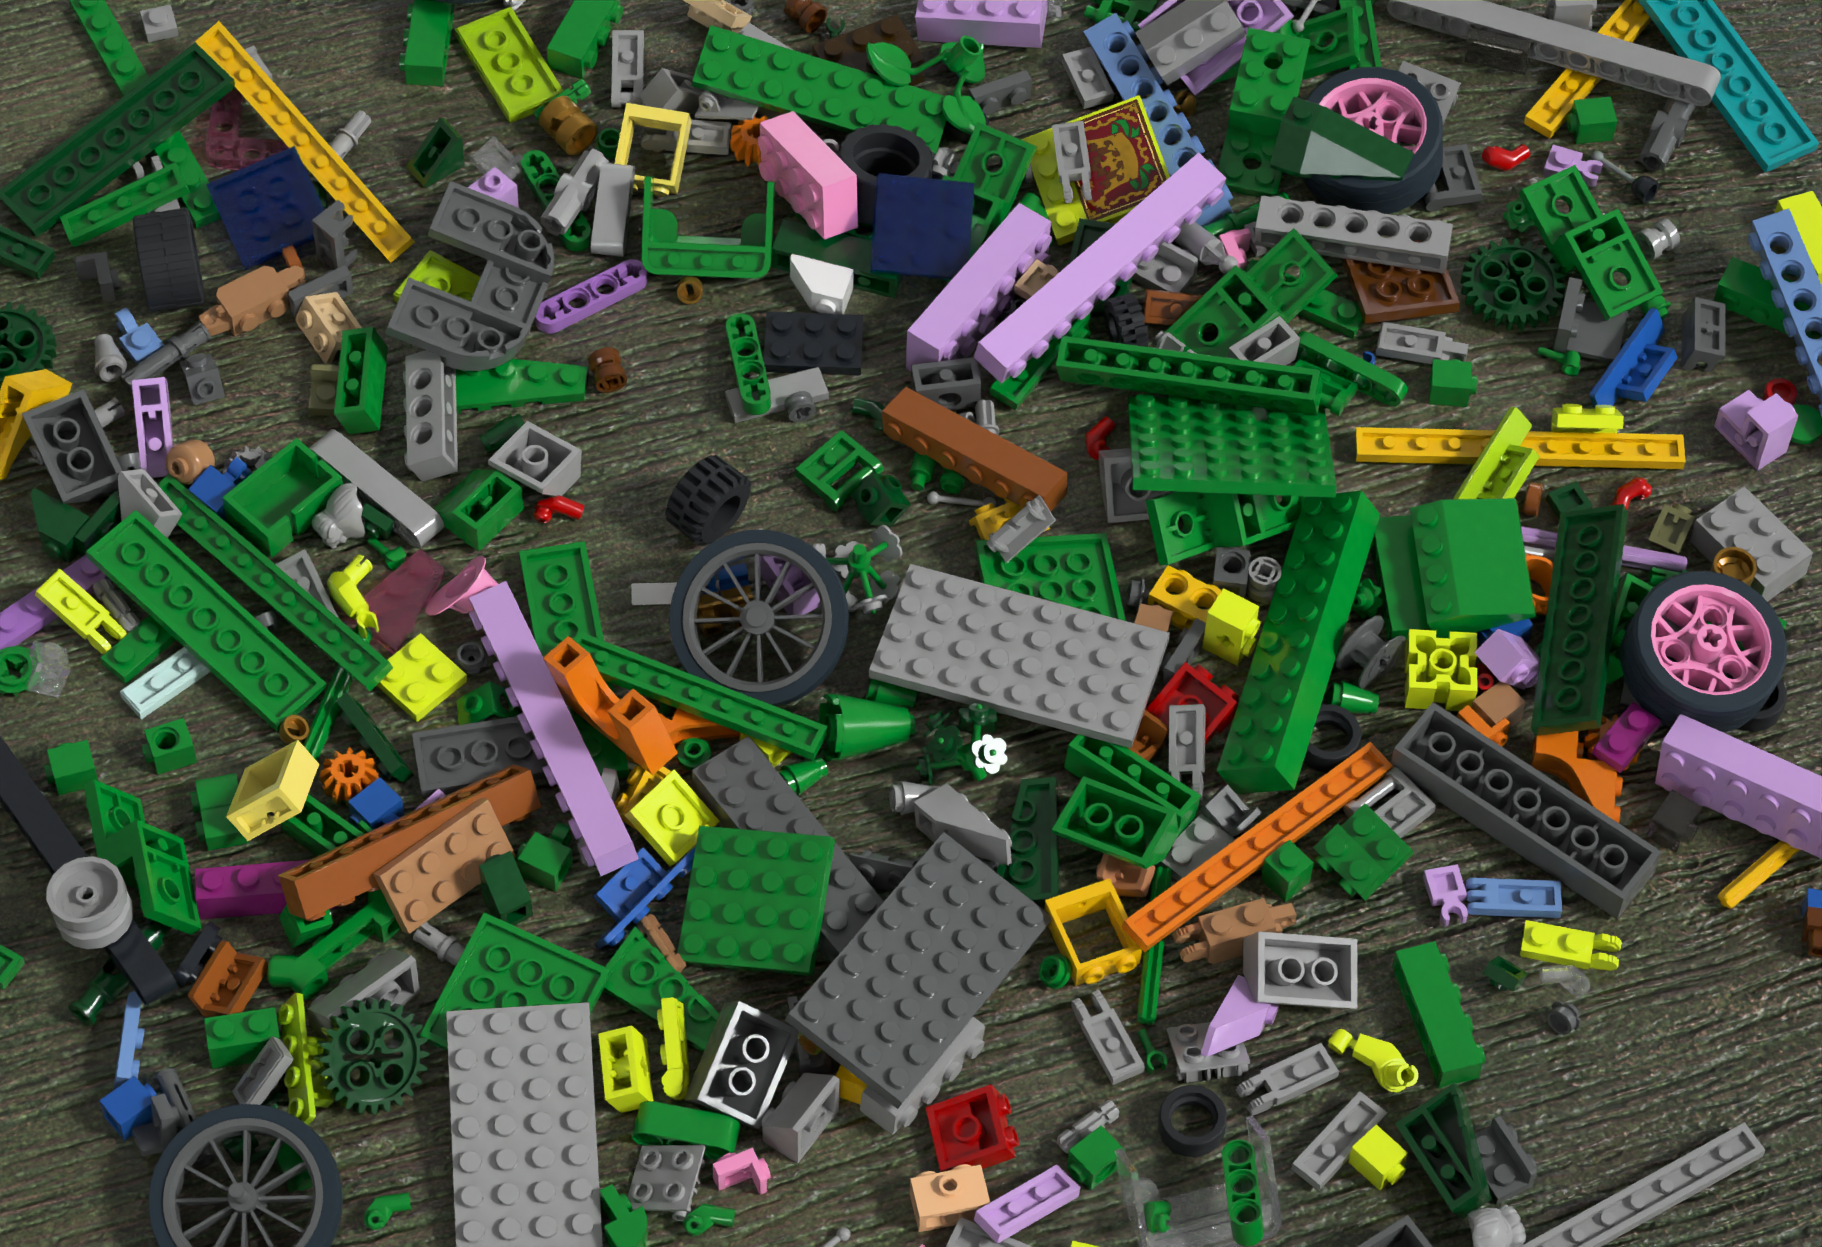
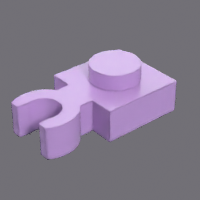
M1552 145L1544 167L1543 176L1549 177L1576 165L1586 185L1595 187L1598 176L1589 172L1600 174L1603 163L1597 160L1582 161L1583 153Z
M1458 864L1424 870L1423 879L1431 906L1442 905L1440 914L1442 925L1444 927L1449 925V913L1458 914L1461 923H1466L1468 910L1462 901L1466 900L1467 893Z

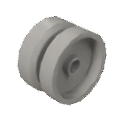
M93 856L77 858L61 866L49 881L46 901L62 938L71 945L84 949L103 948L116 942L128 930L133 919V904L118 868L108 860Z

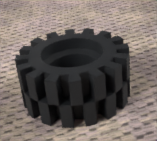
M1129 293L1105 300L1104 319L1107 321L1106 328L1109 330L1110 340L1114 343L1148 347L1147 341L1149 338L1146 333L1148 331L1147 325L1144 323L1145 317L1141 313L1142 308L1140 304L1138 305V300L1134 297V294Z

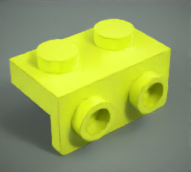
M1563 404L1562 408H1552L1551 432L1617 433V429H1623L1624 416L1612 405H1595V409H1583L1582 405Z

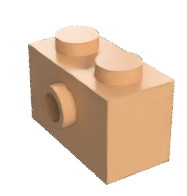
M963 1164L954 1167L951 1171L940 1173L926 1171L914 1178H910L909 1194L919 1232L954 1226L960 1217L975 1222L976 1211L990 1203L981 1165L971 1167V1165Z

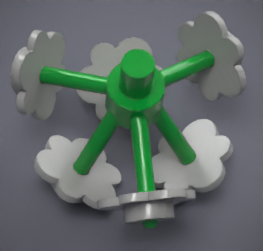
M881 525L871 533V538L874 542L872 543V549L868 552L863 544L851 541L846 546L839 545L836 547L835 554L837 556L826 558L825 545L822 543H815L813 545V548L826 558L835 571H841V576L845 579L842 586L848 603V612H855L858 609L863 610L864 614H875L883 609L882 604L899 594L900 588L898 585L901 583V578L898 575H894L891 570H886L879 576L871 566V558L875 555L883 556L887 562L902 556L898 535L892 533L886 525ZM867 574H869L872 578L870 584L868 581ZM854 576L860 577L866 596L865 600L857 604V598L854 595H850L848 591Z

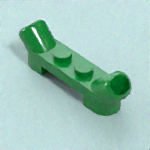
M381 889L368 892L366 907L355 915L351 914L345 917L337 929L329 935L319 937L304 954H274L268 963L269 984L273 988L292 989L295 993L303 994V1000L311 999L329 985L327 970L375 934L385 943L398 933L401 928Z

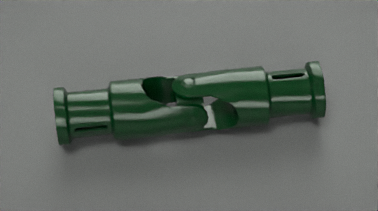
M149 918L144 924H138V927L155 951L162 946V939L172 929L170 926ZM111 957L87 983L88 989L77 1001H72L68 1005L70 1012L79 1021L88 1026L94 1025L98 1013L106 1004H112L129 984ZM115 968L120 972L117 975H111Z

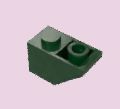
M511 851L502 855H493L486 859L483 864L479 865L482 899L493 917L514 926L533 916L531 897Z

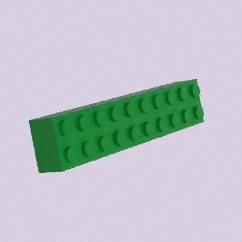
M1362 490L1336 493V498L1305 497L1282 567V573L1270 604L1217 772L1236 794L1295 790L1381 515Z

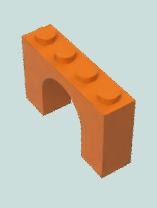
M567 636L543 658L567 706L652 776L678 753L656 707L634 689L620 700L601 677L590 653L572 638Z

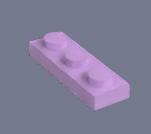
M1055 1165L978 1209L975 1213L974 1221L998 1244L1077 1198L1081 1187L1058 1165Z

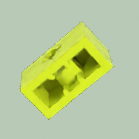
M1223 588L1207 612L1202 648L1238 666L1244 656H1251L1257 645L1258 639L1254 638L1261 624L1257 620L1259 606Z
M632 1025L599 1033L605 1100L620 1113L637 1110L640 1103L644 1101H654L647 1039Z

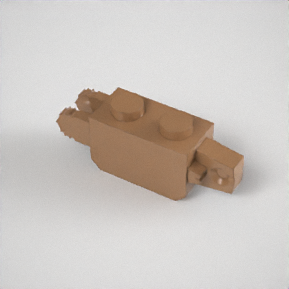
M294 265L276 272L273 267L262 266L219 287L216 293L217 304L199 315V322L206 327L210 336L228 330L234 336H237L243 332L253 330L257 325L273 317L276 318L283 315L290 309L288 292L294 290L298 285L306 283V280H304V268Z
M1261 898L1198 916L1197 923L1178 928L1172 934V937L1177 944L1199 940V943L1192 946L1189 945L1179 953L1184 962L1206 958L1208 963L1215 964L1243 956V938L1258 931L1282 933L1283 928L1295 925L1297 915L1292 903L1273 907L1272 904H1266L1265 899Z

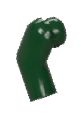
M855 397L852 413L875 418L874 429L883 431L882 411L885 406L880 402Z

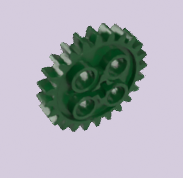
M1502 238L1500 246L1493 240L1490 241L1488 249L1480 245L1478 253H1471L1469 262L1464 263L1460 284H1462L1461 295H1466L1465 305H1474L1473 315L1481 312L1484 313L1482 322H1486L1490 318L1494 319L1495 328L1501 322L1506 323L1507 331L1511 330L1513 324H1517L1520 331H1524L1525 323H1529L1533 328L1537 327L1538 319L1547 323L1549 314L1555 316L1558 306L1562 305L1566 285L1563 284L1565 274L1559 273L1561 264H1552L1554 255L1543 256V246L1536 250L1531 249L1532 241H1528L1525 246H1521L1519 238L1515 239L1513 245H1509L1506 238Z
M8 302L5 309H0V330H2L0 331V389L5 376L44 370L45 368L53 369L52 359L57 358L55 335L53 334L52 326L47 325L45 316L38 317L34 308L26 313L24 304L19 305L15 310L12 308L11 302Z
M368 997L366 1005L360 1000H353V1010L349 1007L341 1006L343 1017L339 1018L331 1015L329 1018L334 1025L332 1029L321 1028V1031L327 1036L326 1041H316V1045L324 1050L322 1054L314 1056V1059L323 1062L324 1066L315 1072L317 1075L327 1076L321 1087L327 1090L333 1089L329 1096L330 1099L335 1101L341 1099V1107L349 1109L353 1105V1111L360 1114L366 1108L367 1113L376 1115L378 1106L381 1111L390 1112V1101L395 1105L402 1106L401 1094L413 1097L414 1093L410 1088L411 1083L422 1084L421 1079L416 1076L417 1071H427L428 1069L425 1065L420 1064V1058L429 1056V1052L420 1050V1046L427 1042L428 1039L416 1035L422 1029V1024L411 1023L414 1017L413 1013L407 1011L402 1013L403 1005L394 1003L391 1006V1001L383 998L378 1004L377 999ZM389 1029H392L394 1034L393 1040L386 1046L384 1044V1035ZM358 1030L360 1040L355 1047H351L350 1037L352 1033ZM374 1051L383 1054L401 1052L399 1058L372 1057L369 1061L361 1058L347 1060L342 1058L344 1054L371 1055L374 1054ZM389 1065H392L393 1075L391 1079L385 1081L384 1070ZM358 1066L360 1070L359 1078L354 1083H351L350 1072Z

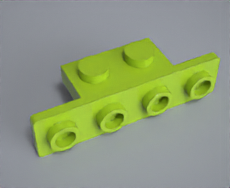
M1517 407L1509 408L1453 499L1515 498L1540 457L1534 449L1520 446L1530 431L1532 424Z
M294 993L280 1007L278 1012V1022L281 1024L283 1042L294 1058L286 1070L284 1082L286 1087H288V1114L297 1117L309 1125L316 1117L315 1106L328 1108L334 1102V1100L329 1098L333 1089L327 1090L322 1088L321 1084L327 1076H320L315 1072L324 1066L323 1062L314 1059V1056L322 1054L324 1050L316 1045V1041H326V1039L307 1036L303 994Z

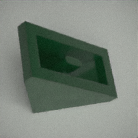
M439 118L406 167L424 187H429L465 166L463 140L444 118Z

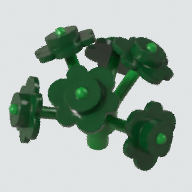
M974 703L969 708L959 709V727L966 731H972L971 742L963 746V739L959 736V729L954 725H950L947 728L943 725V722L954 712L951 710L945 716L941 711L936 715L931 714L929 716L930 720L925 723L929 730L923 736L927 737L936 728L938 730L935 732L934 738L928 743L927 748L922 746L923 757L917 758L918 765L916 770L919 771L920 778L926 777L928 785L932 786V769L961 765L965 771H970L975 781L983 780L987 773H997L1000 765H1004L1007 762V756L1004 754L1006 750L1005 741L1001 738L993 739L989 734L983 735L980 741V735L983 732L993 733L996 731L995 722L997 721L995 709L981 703ZM928 752L933 755V759L936 762H930Z

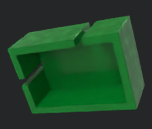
M296 438L222 497L226 520L266 555L272 558L293 541V533L300 536L312 526L314 515L326 508L327 501L333 491L343 484L342 476L322 459L318 462L317 455Z

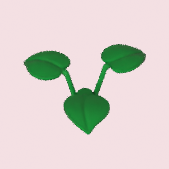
M962 36L957 42L943 44L939 49V55L917 68H911L909 57L899 47L885 42L874 44L868 42L866 52L871 66L882 79L896 86L909 85L911 82L910 75H917L942 60L959 77L953 92L954 96L947 95L941 102V109L945 118L954 127L972 135L977 122L986 125L985 116L979 104L970 96H961L960 92L964 81L979 83L985 77L983 43H978L970 36Z

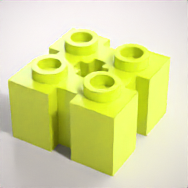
M1409 629L1405 647V673H1407L1405 681V708L1428 709L1433 702L1445 703V710L1460 711L1467 705L1472 706L1478 691L1477 668H1475L1477 655L1474 653L1477 650V633L1450 631L1448 638H1436V631Z

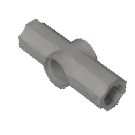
M595 149L584 151L569 174L564 173L561 176L554 192V198L541 216L540 224L546 228L547 232L556 236L565 234L580 210L586 211L593 200L596 186L599 183L602 162L609 163V160L603 156L602 152Z

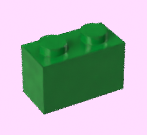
M275 1007L204 1018L212 1069L253 1063L272 1036L281 1039Z

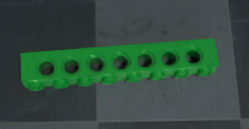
M1062 336L1056 362L1060 381L1316 416L1323 388L1321 372L1316 369Z

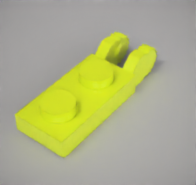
M58 569L35 593L39 600L85 640L88 639L90 644L102 654H106L112 647L96 631L101 624L105 631L118 641L122 640L127 634L124 628L109 616V611L61 569Z
M1526 920L1520 956L1587 970L1594 968L1614 971L1618 968L1619 959L1614 955H1607L1601 952L1592 954V949L1617 952L1621 949L1622 940L1617 938V936H1610L1609 934L1595 935L1592 932Z
M674 997L661 999L662 1009L657 1011L658 1025L660 1030H664L665 1044L660 1046L661 1060L663 1065H667V1071L662 1076V1085H664L663 1089L666 1096H670V1098L676 1101H681L684 1099L690 1086L683 1003Z

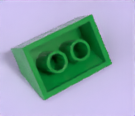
M1083 776L1052 828V833L1147 869L1164 861L1179 835L1176 811Z

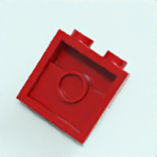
M1185 662L1148 706L1146 711L1169 726L1170 705L1204 704L1206 746L1217 732L1221 734L1234 718L1238 707L1236 700L1239 696L1225 684L1220 688L1210 681L1213 676L1199 664L1193 668Z
M992 1084L925 1107L941 1172L951 1171L954 1167L963 1164L971 1165V1167L981 1165L982 1169L1016 1158L1014 1147L1019 1146V1138L1015 1128L1012 1125L1008 1126L1006 1118L1007 1115L1012 1113L1011 1105L1007 1096L1000 1094Z

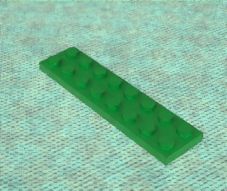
M712 25L709 27L692 80L693 87L783 114L794 111L802 120L845 133H852L855 129L873 124L899 126L921 137L934 155L937 153L947 121L941 109V102L945 97L943 95L910 85L896 86L871 73Z
M137 510L132 512L86 551V557L277 732L280 729L281 723L288 716L299 714L326 690L327 683Z
M585 541L519 551L534 640L543 658L567 636L574 640L578 631L604 641ZM605 681V683L614 693L612 683ZM567 706L600 776H602L604 768L615 769L618 778L629 776L626 753Z

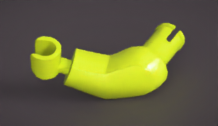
M356 555L342 572L337 571L331 574L327 581V586L333 600L350 619H357L360 636L367 638L365 628L373 627L378 633V621L376 614L369 611V606L356 585L371 572L372 564L366 559L360 565L364 556Z
M1344 1029L1336 1030L1328 1040V1047L1337 1054L1342 1055L1348 1047L1352 1048V1057L1372 1068L1379 1085L1390 1092H1400L1406 1087L1413 1086L1418 1080V1071L1415 1066H1409L1392 1043L1361 1033L1358 1040H1355Z

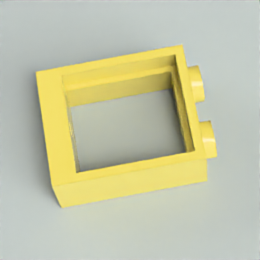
M626 103L614 164L627 165L635 125L679 132L670 180L654 178L653 195L668 197L669 193L678 194L692 123L689 113ZM635 175L633 192H636L638 188L644 189L645 176Z
M296 740L250 765L243 772L226 817L249 841L301 813L319 763L299 740ZM268 812H273L275 815L271 816Z

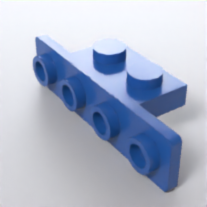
M1649 309L1628 341L1624 343L1613 362L1609 364L1601 379L1592 388L1589 397L1594 409L1595 405L1613 406L1618 397L1647 402L1678 358L1674 348L1656 345L1665 332L1658 309Z
M696 846L691 848L667 871L644 848H641L636 852L638 860L621 867L592 896L616 921L594 943L598 950L607 944L614 947L627 934L624 928L631 921L634 924L638 923L650 911L646 905L654 897L658 901L661 900L674 887L670 881L677 874L682 878L692 869Z

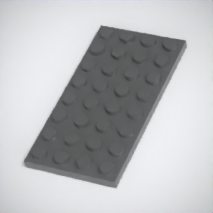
M943 832L788 1013L785 1021L898 1109L1052 920L1049 913Z

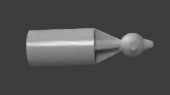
M1197 222L1191 225L1188 223L1180 228L1181 232L1173 240L1183 249L1190 251L1204 265H1219L1220 271L1224 274H1227L1235 265L1238 266V261L1235 257L1226 255L1222 241Z

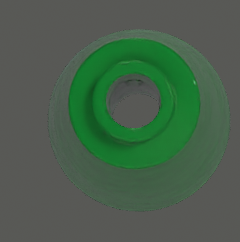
M835 693L824 694L823 698L827 702L820 703L818 723L828 726V734L824 739L827 750H821L826 761L836 762L907 742L910 735L915 733V718L904 707Z

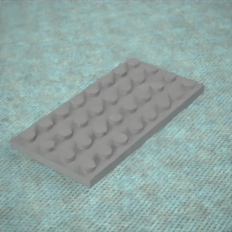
M910 564L869 668V678L968 705L974 703L985 704L989 708L995 709L998 713L1132 748L1169 641L1170 633Z
M589 1002L446 1011L456 1247H603Z

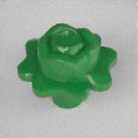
M1520 196L1517 200L1507 203L1506 208L1508 211L1504 212L1503 218L1508 222L1510 230L1514 231L1518 228L1520 232L1524 233L1528 228L1536 226Z
M1369 578L1363 581L1360 580L1351 610L1356 611L1361 619L1367 616H1376L1378 609L1384 604L1381 598V588L1375 586Z

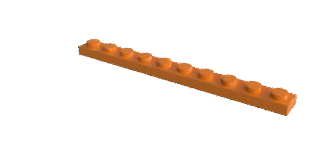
M1369 742L1124 920L1121 927L1145 953L1262 867L1264 860L1288 840L1295 843L1340 810L1350 800L1355 799L1385 777V774L1393 768V765Z

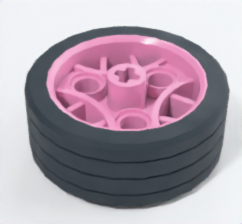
M1359 67L1340 72L1324 80L1306 98L1307 101L1325 106L1398 145L1401 142L1417 145L1402 146L1414 152V157L1402 181L1363 180L1360 176L1341 175V179H1330V175L1311 174V178H1302L1311 193L1325 205H1341L1349 209L1362 211L1375 210L1383 214L1395 213L1415 204L1429 192L1438 179L1443 164L1442 115L1438 103L1430 91L1415 78L1400 71L1382 67Z
M1710 571L1684 572L1665 579L1653 587L1642 600L1622 639L1620 663L1623 678L1634 699L1643 709L1660 719L1662 724L1672 727L1679 715L1682 714L1726 733L1740 728L1753 719L1766 703L1784 671L1787 658V642L1783 626L1775 610L1760 593L1746 583L1726 574ZM1665 620H1671L1682 629L1675 633ZM1736 641L1742 642L1745 651H1740ZM1667 656L1673 657L1677 662L1670 661ZM1724 673L1730 674L1734 679L1726 677ZM1691 685L1697 686V687L1702 688V689H1704V690H1700V689L1695 688V687H1693V686H1691Z

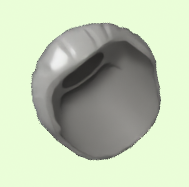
M355 483L340 485L328 499L326 508L315 514L312 519V527L321 536L324 543L332 549L337 548L339 543H345L348 538H361L365 535L361 518L363 507L357 497V485Z
M1507 1204L1502 1205L1498 1209L1482 1208L1470 1211L1467 1214L1474 1247H1520L1526 1240L1525 1229L1520 1222L1519 1214L1513 1207Z

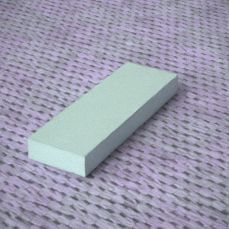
M183 647L122 689L120 695L142 720L211 671Z

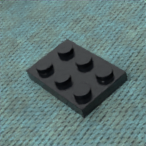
M766 311L764 366L766 372L797 373L819 367L821 374L861 376L863 315Z

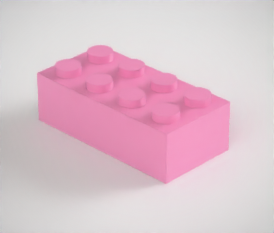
M794 111L760 122L758 145L761 150L759 171L762 178L768 182H776L775 189L778 195L784 197L791 204L793 210L799 213L807 221L809 227L815 229L823 239L858 228L857 175Z

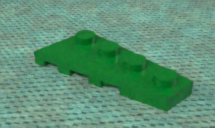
M510 359L500 366L487 370L463 371L456 369L457 413H462L461 409L477 408L478 411L492 410L491 406L510 404L511 408L524 407L526 403L539 401L542 405L585 401L589 366Z
M634 927L606 965V968L611 970V976L603 991L657 1025V1011L662 1009L661 999L674 997L679 1000L684 1006L687 1043L703 1053L720 1014L701 994H698L689 985L686 978L679 971H676L665 960V957L659 950L653 947L644 938L643 934Z

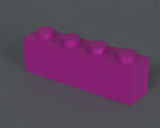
M309 860L195 869L196 902L200 920L282 913L287 902L278 875ZM335 906L330 909H340V906Z

